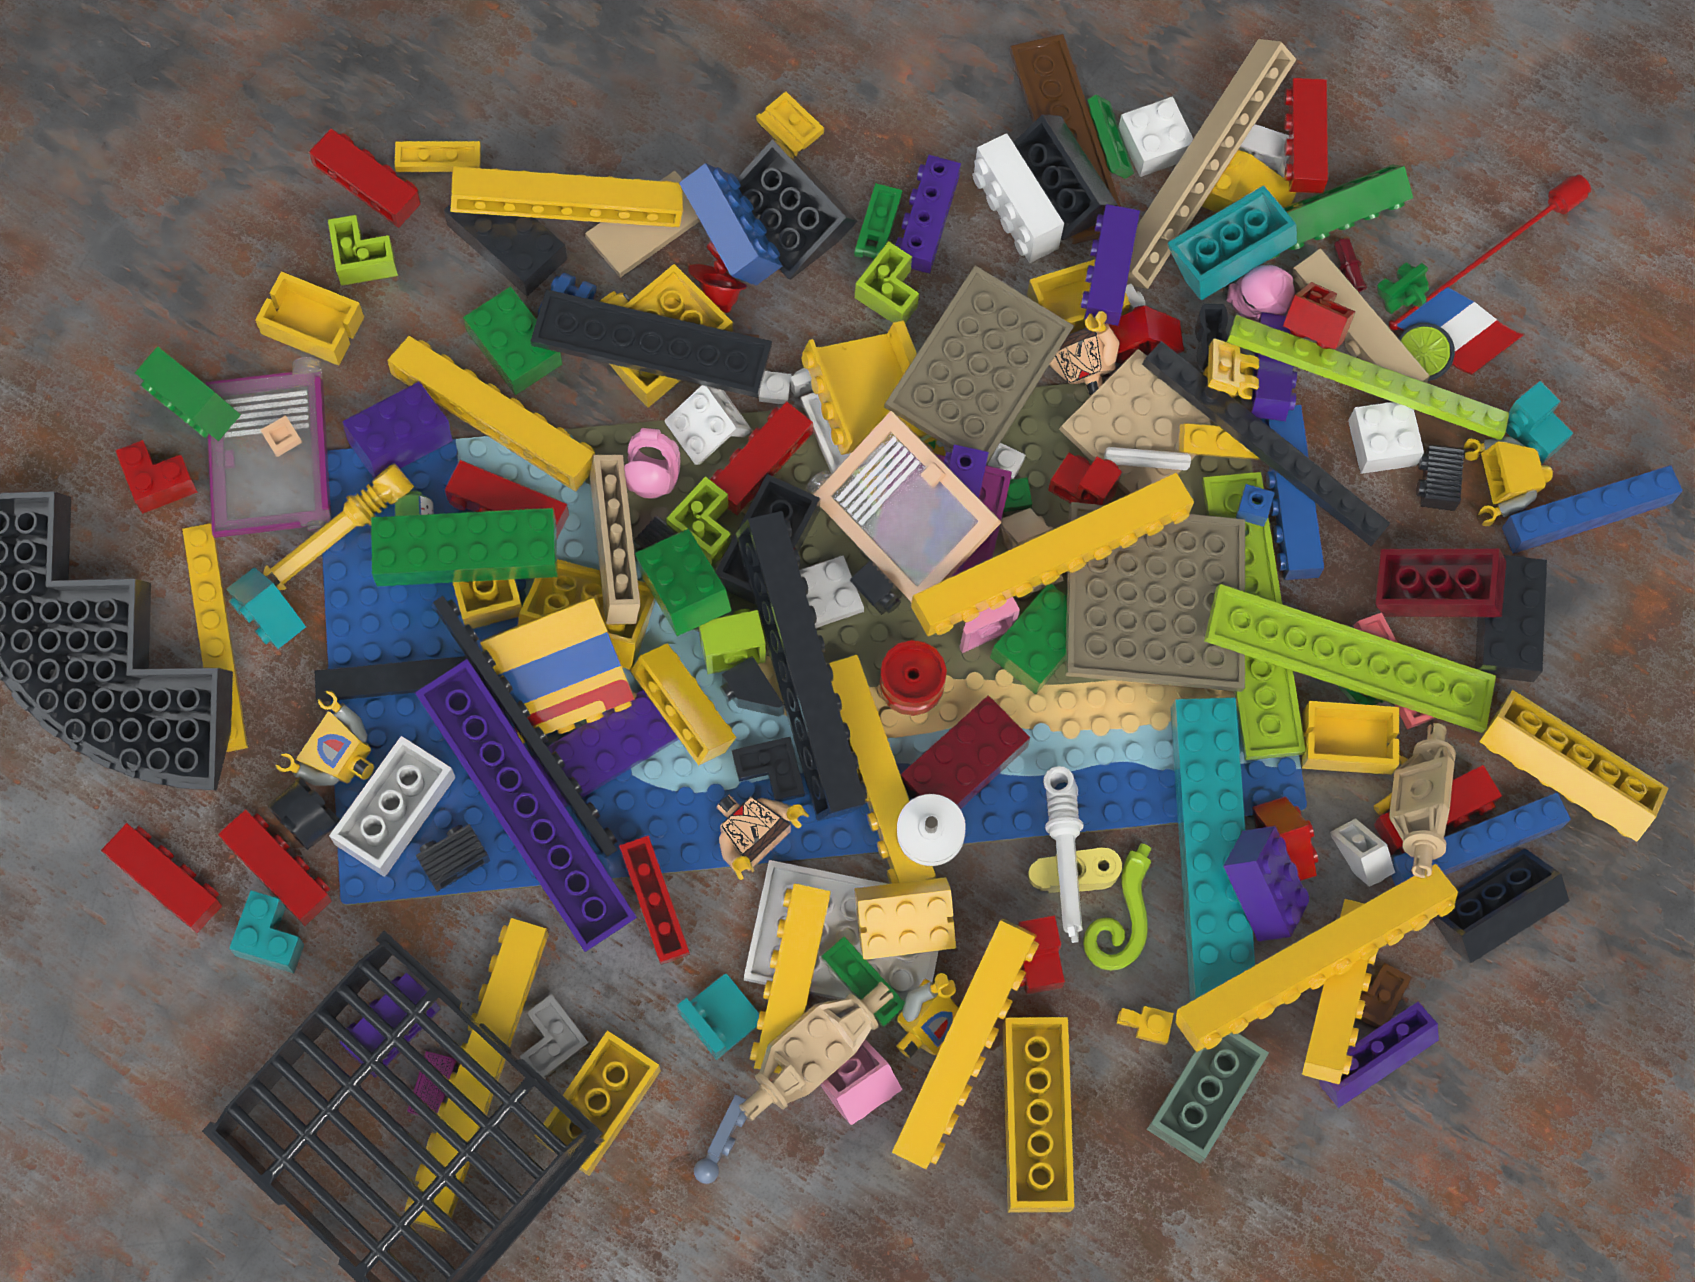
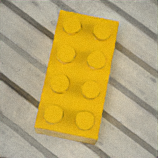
M608 1030L563 1094L572 1105L603 1132L601 1137L605 1141L579 1169L588 1176L591 1175L661 1072L659 1064ZM556 1106L543 1123L567 1146L583 1132ZM535 1134V1137L539 1143L553 1151Z

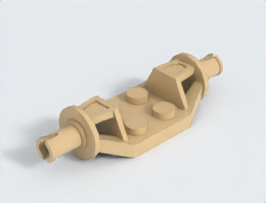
M1433 723V726L1430 724L1427 727V739L1418 742L1414 746L1413 756L1394 772L1389 818L1403 840L1404 851L1411 857H1414L1412 873L1420 878H1425L1426 875L1429 877L1432 874V860L1442 857L1446 852L1447 845L1444 835L1450 811L1456 752L1453 746L1445 742L1447 729L1440 723Z
M880 982L862 1000L850 993L843 999L815 1004L768 1044L760 1072L755 1075L760 1089L739 1105L741 1111H745V1116L753 1121L772 1103L781 1109H785L788 1106L787 1103L809 1095L857 1052L871 1029L875 1030L878 1027L873 1014L894 998L891 992H887L889 991L888 987ZM848 1008L853 1010L842 1018L836 1015ZM779 1064L783 1070L771 1082L769 1078Z

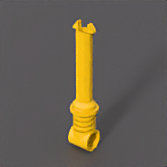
M395 463L390 465L372 480L373 486L368 484L366 486L367 491L361 490L362 495L357 493L356 495L347 496L348 501L344 503L342 512L270 568L266 565L263 575L268 576L272 572L280 581L276 585L278 590H285L286 586L284 584L356 526L363 527L366 524L370 526L371 517H376V511L380 514L382 512L381 507L386 509L388 507L386 505L387 502L394 504L399 498L405 496L414 485Z

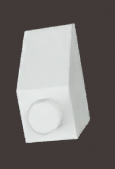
M1356 818L1330 832L1332 839L1353 873L1369 887L1395 873L1387 844Z

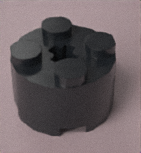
M300 777L268 805L273 815L307 850L320 841L340 821L329 808L325 807V801L315 790L311 791V788Z

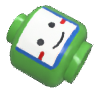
M409 491L395 502V516L434 514L431 499L418 491Z

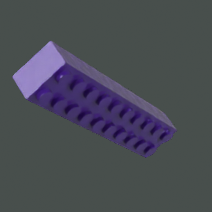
M466 659L415 692L584 952L635 920L637 916L469 660Z

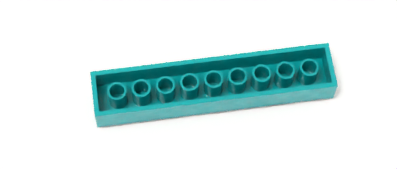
M1236 698L1175 699L1170 708L1190 1002L1255 966L1253 930L1223 867L1242 831H1245Z

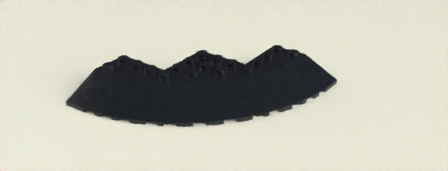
M55 491L0 493V680L12 692L11 696L25 711H28L39 721V725L43 729L68 744L69 748L75 752L91 758L90 760L105 768L155 784L183 789L217 791L231 735L233 671L220 668L149 669L151 583L138 579L69 580L71 497Z

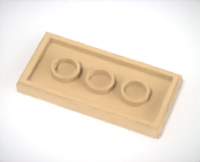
M674 170L660 181L680 183L683 179ZM682 189L683 212L680 227L600 222L586 232L585 236L621 278L700 222V219Z

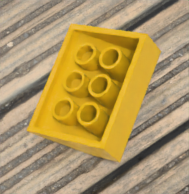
M675 264L623 306L733 332V322ZM610 364L626 386L648 408L681 381Z
M557 559L558 577L535 578L519 612L518 626L596 595L600 604L599 611L623 668L631 670L639 654L656 601L647 584L638 580L640 608L636 624H606L600 570Z

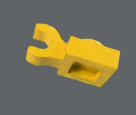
M1147 1006L1142 1007L1141 1014L1122 1008L1118 1013L1116 1024L1137 1028L1135 1038L1166 1045L1174 1013Z

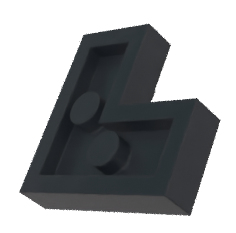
M791 736L732 750L739 782L768 775L775 801L783 802L805 796Z

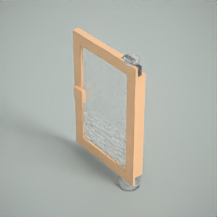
M892 411L886 415L832 475L829 471H822L816 474L807 485V492L820 498V507L878 566L911 603L914 594L949 579L1002 523Z

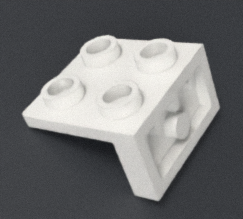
M704 385L698 388L665 419L666 425L696 465H700L730 436L744 438L752 431L724 390Z

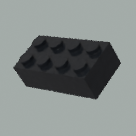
M451 204L444 209L447 226L526 296L530 295L567 260L565 244L536 218L451 212Z
M767 474L738 530L747 519L782 511L784 519H788L791 525L792 536L790 540L792 547L796 548L799 552L820 512V498ZM735 534L716 570V574L727 592L755 604Z
M1503 555L1506 560L1502 617H1477L1475 669L1496 675V678L1534 682L1543 672L1547 560Z

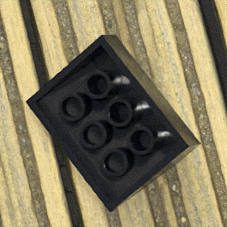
M774 139L765 146L737 177L741 185L739 190L742 196L749 199L754 208L752 210L754 217L759 219L766 228L767 233L765 236L767 240L773 243L780 253L778 259L783 266L780 268L781 272L790 280L836 245L858 222L785 144Z

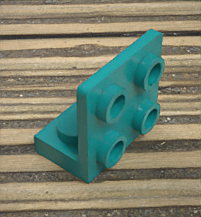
M727 974L721 976L691 1001L685 998L676 1005L679 1015L716 1060L757 1028L759 1012Z

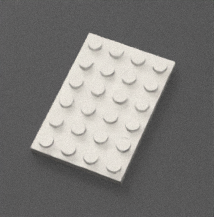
M769 860L744 981L766 985L767 980L773 981L775 969L770 968L773 950L780 949L782 938L776 937L780 919L786 920L788 908L783 907L787 888L793 889L795 883L831 891L809 994L837 1000L846 998L851 991L821 960V956L844 936L862 955L854 888L886 885L887 883ZM938 951L866 960L905 1002L907 994L918 988L924 979L933 982Z

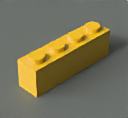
M664 644L640 655L630 672L698 766L725 753L736 739V736L669 644Z

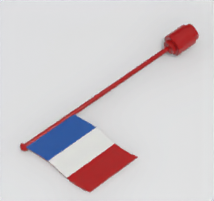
M1580 174L1570 176L1549 191V206L1428 295L1424 305L1421 307L1414 306L1395 321L1390 320L1388 323L1391 330L1400 329L1404 331L1411 325L1418 323H1431L1443 328L1452 338L1455 347L1452 366L1470 375L1474 374L1522 338L1524 334L1503 325L1477 303L1449 287L1552 210L1556 213L1567 214L1586 200L1591 192V186L1587 179Z

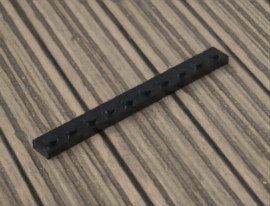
M1162 341L1145 358L1142 363L1144 367L1369 546H1372L1390 525L1389 521L1229 394L1207 387L1208 378Z
M444 596L435 600L432 603L433 609L603 857L606 858L617 851L614 844L618 842L614 834L608 827L605 829L601 827L597 821L600 815L591 802L586 804L579 795L583 792L579 783L573 776L568 779L562 770L565 767V763L556 751L551 753L544 744L548 741L544 732L539 726L533 728L527 719L531 714L521 700L516 703L510 692L513 691L511 684L504 675L498 677L492 668L496 665L495 661L487 650L481 652L475 643L479 639L471 626L468 624L464 627L458 618L461 612L452 599L446 601Z

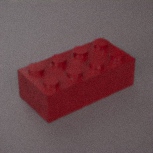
M1499 548L1381 549L1376 606L1384 617H1502L1506 560Z
M988 695L901 774L905 790L913 799L925 794L944 796L961 809L1028 748L1031 737Z

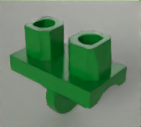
M1405 262L1397 270V279L1399 281L1394 283L1390 279L1385 278L1378 283V295L1385 301V310L1393 314L1403 305L1408 307L1413 304L1421 307L1426 303L1425 293L1429 291V283L1425 275L1428 271L1426 265L1421 263L1414 267Z

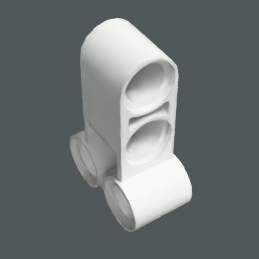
M1254 124L1239 150L1253 155L1269 168L1278 171V174L1284 178L1285 165L1289 164V156L1284 155V145L1286 138L1289 139V135Z

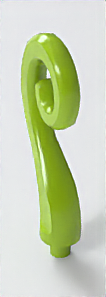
M1141 843L1136 852L1130 851L1122 869L1121 884L1132 923V932L1126 947L1121 952L1112 955L1106 954L1098 947V934L1104 930L1112 934L1111 942L1114 946H1120L1123 943L1125 930L1113 918L1104 917L1096 919L1085 931L1083 937L1085 954L1100 969L1112 971L1127 967L1138 958L1145 946L1148 921L1142 894V882L1151 864V860L1147 858L1151 847Z

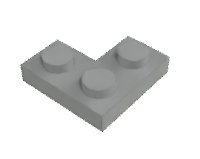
M552 994L527 1012L528 1017L544 1038L520 1055V1058L524 1059L544 1079L589 1045V1042Z

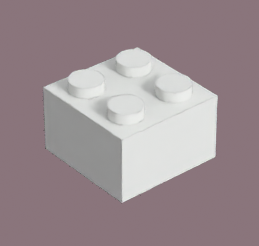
M1173 97L1121 114L1119 130L1128 154L1140 177L1176 165L1193 140Z
M1395 402L1354 408L1348 422L1360 474L1417 466L1424 454L1414 409Z

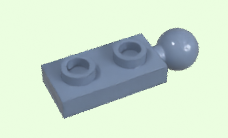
M738 1095L734 1096L707 1151L706 1158L696 1163L694 1176L699 1182L709 1184L717 1179L719 1174L717 1162L720 1161L723 1154L726 1156L730 1154L736 1140L731 1136L736 1126L742 1128L747 1119L744 1114L745 1111H741L739 1107L746 1099Z

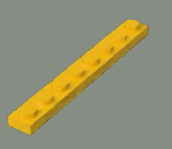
M212 523L183 528L203 668H220L233 671L231 735L226 752L248 748L216 538L212 535Z

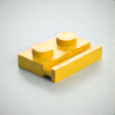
M786 91L767 106L763 113L756 115V121L776 141L785 144L795 156L824 134V127Z

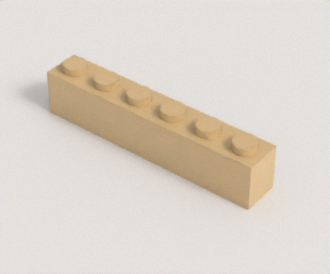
M1321 248L1293 268V285L1297 292L1313 282L1336 292L1335 303L1356 311L1344 340L1348 352L1353 357H1358L1361 360L1425 383L1428 382L1430 375Z
M593 455L590 483L606 624H636L640 608V598L623 455Z

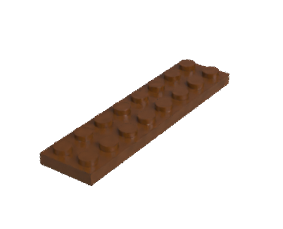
M1064 34L1010 46L1009 52L1032 122L1034 123L1042 114L1061 116L1116 203L1121 207ZM1096 225L1070 237L1072 244L1098 239L1100 232L1095 231Z

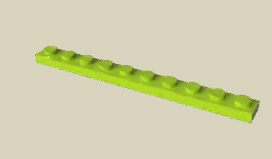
M1236 315L1233 320L1227 340L1228 343L1498 440H1502L1505 435L1509 412L1334 349H1324L1318 346L1317 343Z

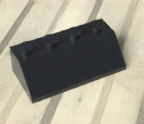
M1042 114L1013 142L1064 222L1061 240H1066L1096 225L1098 214L1104 215L1106 204L1118 206L1061 116Z
M1524 848L1458 889L1454 909L1443 917L1437 915L1432 920L1451 948L1469 963H1472L1545 916L1556 911L1570 900L1562 874Z

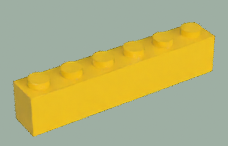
M795 883L793 889L787 888L783 907L788 908L786 920L780 919L776 936L782 938L779 950H773L770 968H774L775 973L773 981L767 980L763 996L764 999H768L766 1012L760 1011L757 1029L762 1030L760 1042H753L750 1060L755 1061V1069H761L768 1044L806 1011L831 891ZM779 1064L773 1073L779 1074L783 1070Z
M1344 899L1340 917L1362 906L1364 903ZM1376 954L1368 960H1358L1353 963L1347 972L1341 975L1335 973L1327 978L1323 985L1302 1075L1340 1084L1342 1074H1349L1353 1056L1347 1055L1348 1046L1355 1047L1359 1029L1354 1028L1353 1025L1355 1018H1362L1365 1001L1359 999L1361 991L1368 992L1372 974L1366 973L1368 964L1374 965Z

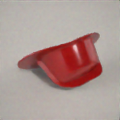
M693 264L687 269L688 273L699 281L700 290L724 313L731 311L732 306L738 301L741 290L748 287L745 283L736 280L728 273L723 275L717 273L713 266Z

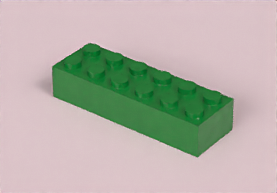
M553 508L371 517L372 576L377 586L558 577L556 519Z

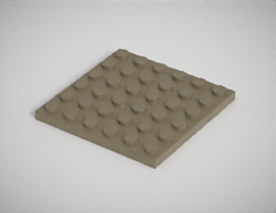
M1071 502L1069 506V522L1104 505ZM1190 514L1187 519L1178 524L1171 522L1164 525V528L1155 535L1148 536V534L1139 537L1137 542L1127 548L1120 546L1113 549L1112 553L1102 560L1097 561L1094 558L1086 562V565L1076 572L1070 573V571H1067L1065 676L1242 692L1245 689V655L1205 642L1204 639L1216 587L1222 584L1245 592V519Z

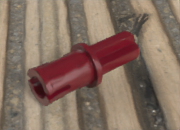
M1341 238L1334 243L1341 265L1339 270L1344 273V276L1353 287L1361 293L1367 289L1360 270L1361 261L1357 260L1350 239Z

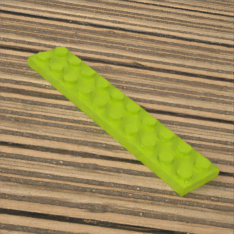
M1261 472L1203 477L1202 487L1207 516L1236 518L1245 485L1248 484L1264 489ZM1267 518L1264 527L1245 522V592L1282 604L1269 518ZM1245 655V689L1242 692L1234 691L1244 760L1304 755L1306 748L1293 671Z
M1222 584L1216 587L1204 639L1205 642L1480 733L1487 729L1496 675Z

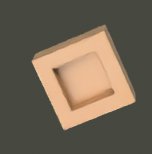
M286 415L260 430L276 457L302 443Z

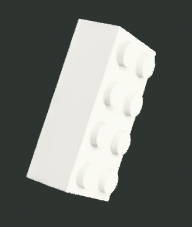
M1006 133L977 147L976 160H974L975 168L972 174L973 180L979 189L983 188L990 208L993 211L996 210L1000 215L1001 225L1005 232L1011 233L1015 239V247L1021 256L1025 255L1028 262L1032 263L1058 250L1064 222L1008 134Z
M401 736L329 835L334 845L385 877L454 781L455 775L452 768Z

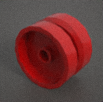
M910 640L898 643L887 652L882 661L879 688L883 700L891 709L904 715L916 716L930 711L937 706L943 696L947 673L944 658L936 648L925 642Z

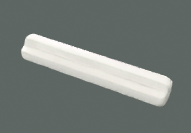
M1108 447L1104 452V459L1111 460L1116 465L1187 470L1191 464V456L1188 453Z

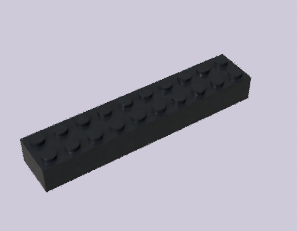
M782 511L747 519L735 534L817 822L852 813L866 804L867 790L864 782L859 781L857 769L859 768L858 758L854 751L851 752L849 746L850 730L847 723L843 722L841 718V699L839 694L834 693L831 683L834 679L833 671L830 664L825 662L823 655L825 643L823 637L817 634L815 609L812 605L809 606L806 596L809 591L805 577L800 575L798 568L800 556L798 550L792 547L790 522L788 519H784Z

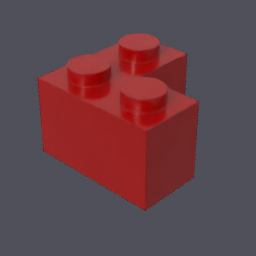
M1311 282L1294 296L1283 327L1290 329V333L1297 337H1308L1315 340L1317 345L1324 349H1337L1344 342L1356 311L1335 303L1336 292Z
M1147 305L1137 306L1133 311L1121 316L1118 326L1109 324L1119 340L1117 363H1125L1138 349L1148 356L1161 341L1177 354L1184 351L1180 320L1167 315V313L1154 310Z
M144 440L115 450L134 501L142 514L198 493L188 466L181 454L155 464Z
M1068 453L1051 478L1048 491L1070 504L1074 502L1105 506L1109 504L1116 493L1122 471L1111 460H1103L1097 456L1090 465L1086 458Z
M1286 796L1252 807L1256 829L1276 826L1280 837L1286 843V850L1291 862L1297 867L1300 881L1317 876L1315 863H1318V855L1311 842V838L1314 837V830L1309 820L1305 821L1302 817L1299 807L1293 806Z
M1055 915L1018 922V926L1036 934L1037 936L1034 941L1039 943L1032 961L1025 960L1021 970L1025 971L1026 974L1020 987L1024 986L1026 995L1062 988L1065 980L1059 956L1061 941Z

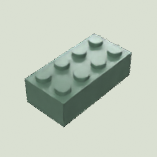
M1239 1033L1226 1035L1212 1049L1207 1050L1204 1048L1197 1053L1194 1051L1146 1130L1200 1164L1207 1157L1269 1052Z

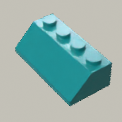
M1263 185L1169 241L1168 247L1185 282L1198 298L1203 300L1297 243V229L1293 219Z

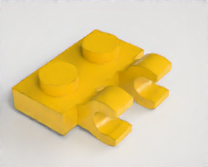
M1213 339L1209 345L1207 387L1235 395L1238 391L1240 397L1251 399V388L1258 389L1259 379L1253 376V369L1250 367L1258 369L1259 358L1240 353L1239 346Z

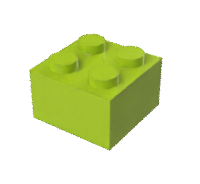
M741 609L735 611L731 616H720L699 626L700 644L707 675L727 671L752 656L757 664L766 662V643L758 610Z

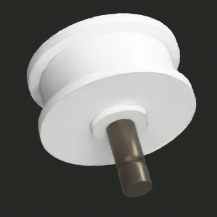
M925 794L914 798L902 809L897 822V838L904 854L915 863L924 866L945 864L958 854L963 845L965 820L961 810L950 799L941 795Z

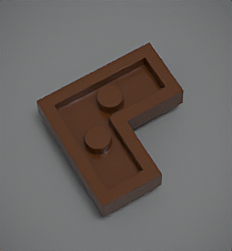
M1384 963L1372 987L1368 988V992L1361 991L1359 1000L1365 1001V1006L1360 1020L1377 1029L1390 1021L1412 977Z

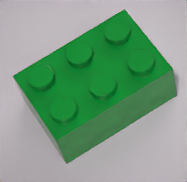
M511 286L463 317L466 332L514 395H517L563 365L560 352L531 346V338L537 320Z
M158 346L135 372L136 375L144 380L140 386L205 439L210 434L219 442L241 416L239 412Z
M689 528L634 553L642 578L676 636L732 611L724 585Z
M1048 584L993 647L990 658L1034 694H1037L1065 662L1067 596L1054 585Z

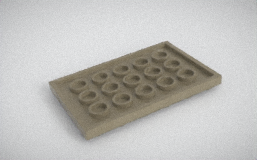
M975 265L893 390L884 408L894 412L897 416L953 449L955 444L989 452L988 463L1074 325Z

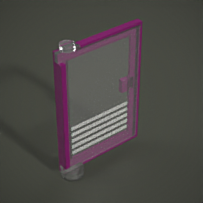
M304 357L292 362V372L206 382L210 389L241 414L219 442L210 434L208 435L213 537H227L307 527L309 532H316L331 520L321 361L316 358ZM286 415L302 443L276 457L260 430Z

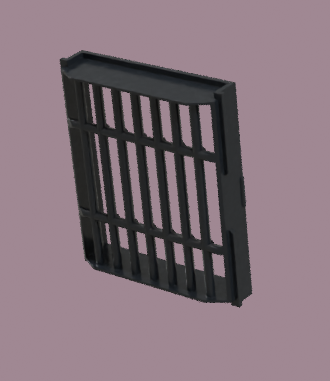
M384 930L376 939L380 944L353 966L226 1106L217 1122H210L202 1132L277 1205L285 1204L339 1257L338 1265L356 1282H382L370 1271L379 1260L401 1282H421L390 1252V1248L401 1235L447 1279L446 1282H480L605 1141L601 1137L603 1132L524 1059L518 1060L512 1055V1050L485 1024H479L462 1008L463 1002ZM392 955L429 988L417 1004L413 1003L379 971ZM370 980L407 1014L395 1028L387 1023L358 995L360 990ZM438 998L448 1005L525 1077L512 1093L503 1087L426 1015V1011ZM348 1004L385 1038L373 1052L336 1019ZM416 1023L502 1103L490 1118L405 1039L404 1036ZM326 1028L363 1061L351 1077L314 1043ZM394 1047L480 1127L468 1142L383 1063V1059ZM304 1052L342 1086L329 1101L292 1067ZM372 1071L458 1151L457 1155L446 1167L361 1087V1083ZM282 1076L319 1110L307 1125L270 1091ZM534 1086L583 1131L568 1146L522 1104L521 1101ZM350 1096L363 1106L436 1176L424 1191L339 1112V1108ZM261 1100L297 1134L296 1138L285 1150L248 1115ZM511 1112L557 1154V1157L545 1170L500 1129V1124ZM328 1120L414 1201L402 1216L317 1136V1132ZM238 1125L242 1126L276 1159L267 1170L230 1135ZM489 1137L535 1179L523 1195L478 1153V1149ZM306 1144L392 1226L380 1241L295 1160L296 1155ZM467 1161L514 1204L501 1220L456 1178V1174ZM284 1169L370 1251L362 1261L276 1179ZM445 1186L492 1229L479 1244L434 1202V1198ZM423 1211L470 1254L457 1269L412 1227V1223Z

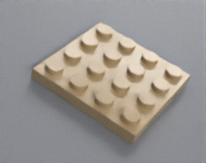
M1138 349L1059 430L1093 462L1097 456L1104 460V452L1108 447L1179 452L1180 424L1218 425L1144 367L1142 363L1147 356ZM1190 454L1191 460H1192L1196 455H1191V454ZM1117 465L1122 471L1118 486L1129 495L1176 472L1179 474L1182 470Z

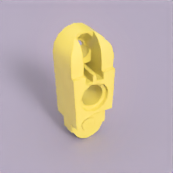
M1102 847L1076 851L1077 869L1080 873L1078 876L1079 891L1106 889L1117 881L1122 871V862L1120 856L1115 851ZM1057 854L1053 857L1039 858L1031 865L1028 871V880L1033 887L1040 889V891H1048V893L1060 892ZM1109 863L1107 871H1102L1098 868L1099 864Z

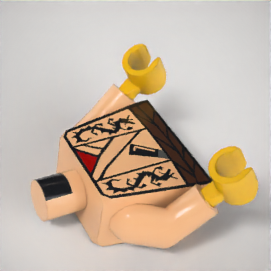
M1099 311L1095 318L1090 313L1085 320L1087 328L1068 335L1049 365L1069 384L1085 383L1089 396H1092L1104 384L1101 376L1113 372L1116 368L1115 362L1119 349V340L1109 324H1104L1107 315L1103 311Z
M727 795L717 805V809L727 818L720 825L719 843L722 857L735 871L738 879L742 880L744 879L741 873L743 870L747 869L754 872L753 867L791 832V824L788 821H791L796 828H800L802 825L797 819L803 815L808 817L809 814L799 804L791 806L766 798L755 799L754 797H749L740 806L730 795Z

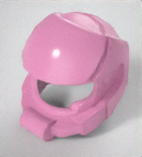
M1257 266L1240 278L1236 284H1229L1226 301L1232 304L1233 309L1239 316L1255 322H1259L1261 312L1283 315L1291 306L1295 296L1293 277L1277 266ZM1243 295H1244L1246 301H1247L1249 304L1253 305L1254 308H1252V307L1249 306L1247 303H1245V301H1244V299H1243Z
M641 428L640 432L631 437L628 446V464L624 466L626 486L629 491H633L641 497L658 498L671 493L676 485L680 472V452L676 442L661 434L659 429ZM642 447H654L659 449L667 460L648 457L641 453L639 449Z

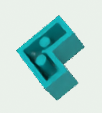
M1539 381L1513 404L1509 411L1506 433L1510 437L1517 439L1525 447L1536 449L1542 465L1566 445L1573 432L1553 413L1561 401Z
M255 567L226 589L232 596L229 603L248 623L252 620L258 626L255 633L265 645L270 642L279 649L306 628L275 584Z
M250 890L229 947L236 957L294 974L305 944L298 936L278 931L286 909L279 898Z

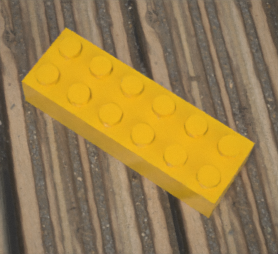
M1513 689L1494 715L1480 740V743L1484 744L1489 751L1506 758L1516 768L1528 772L1536 777L1544 786L1558 791L1571 803L1580 805L1596 819L1605 821L1616 828L1621 835L1630 837L1636 842L1657 817L1669 789Z
M1068 1017L1005 1018L1003 1022L1008 1213L1071 1212L1075 1206Z

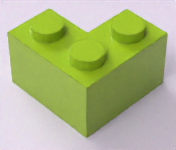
M356 215L328 219L335 267L341 286L398 276L389 235L363 240Z
M888 241L856 282L855 299L892 323L903 320L906 323L918 308L919 293L903 283L904 279L911 272L912 256Z
M705 476L666 518L667 524L678 533L689 528L712 567L725 554L731 543V533L716 522L728 508V494Z

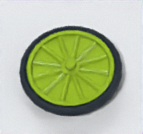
M1418 323L1406 328L1398 336L1400 342L1430 375L1428 381L1441 377L1449 370L1454 360L1455 347L1452 338L1443 328L1436 324Z

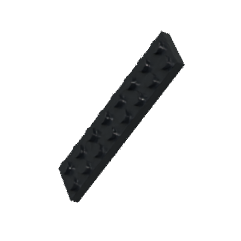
M546 289L531 338V346L758 398L772 348V341Z

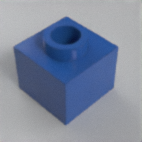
M1246 484L1242 492L1236 519H1245V522L1264 527L1275 492Z

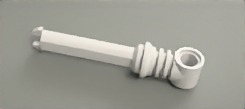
M1057 766L1047 771L1044 776L1049 816L1045 829L1056 840L1063 929L1069 933V937H1071L1072 943L1078 942V932L1083 930L1075 839L1083 829V822L1078 816V787L1073 774L1069 769ZM1059 783H1068L1067 786L1061 790L1054 789L1056 785Z

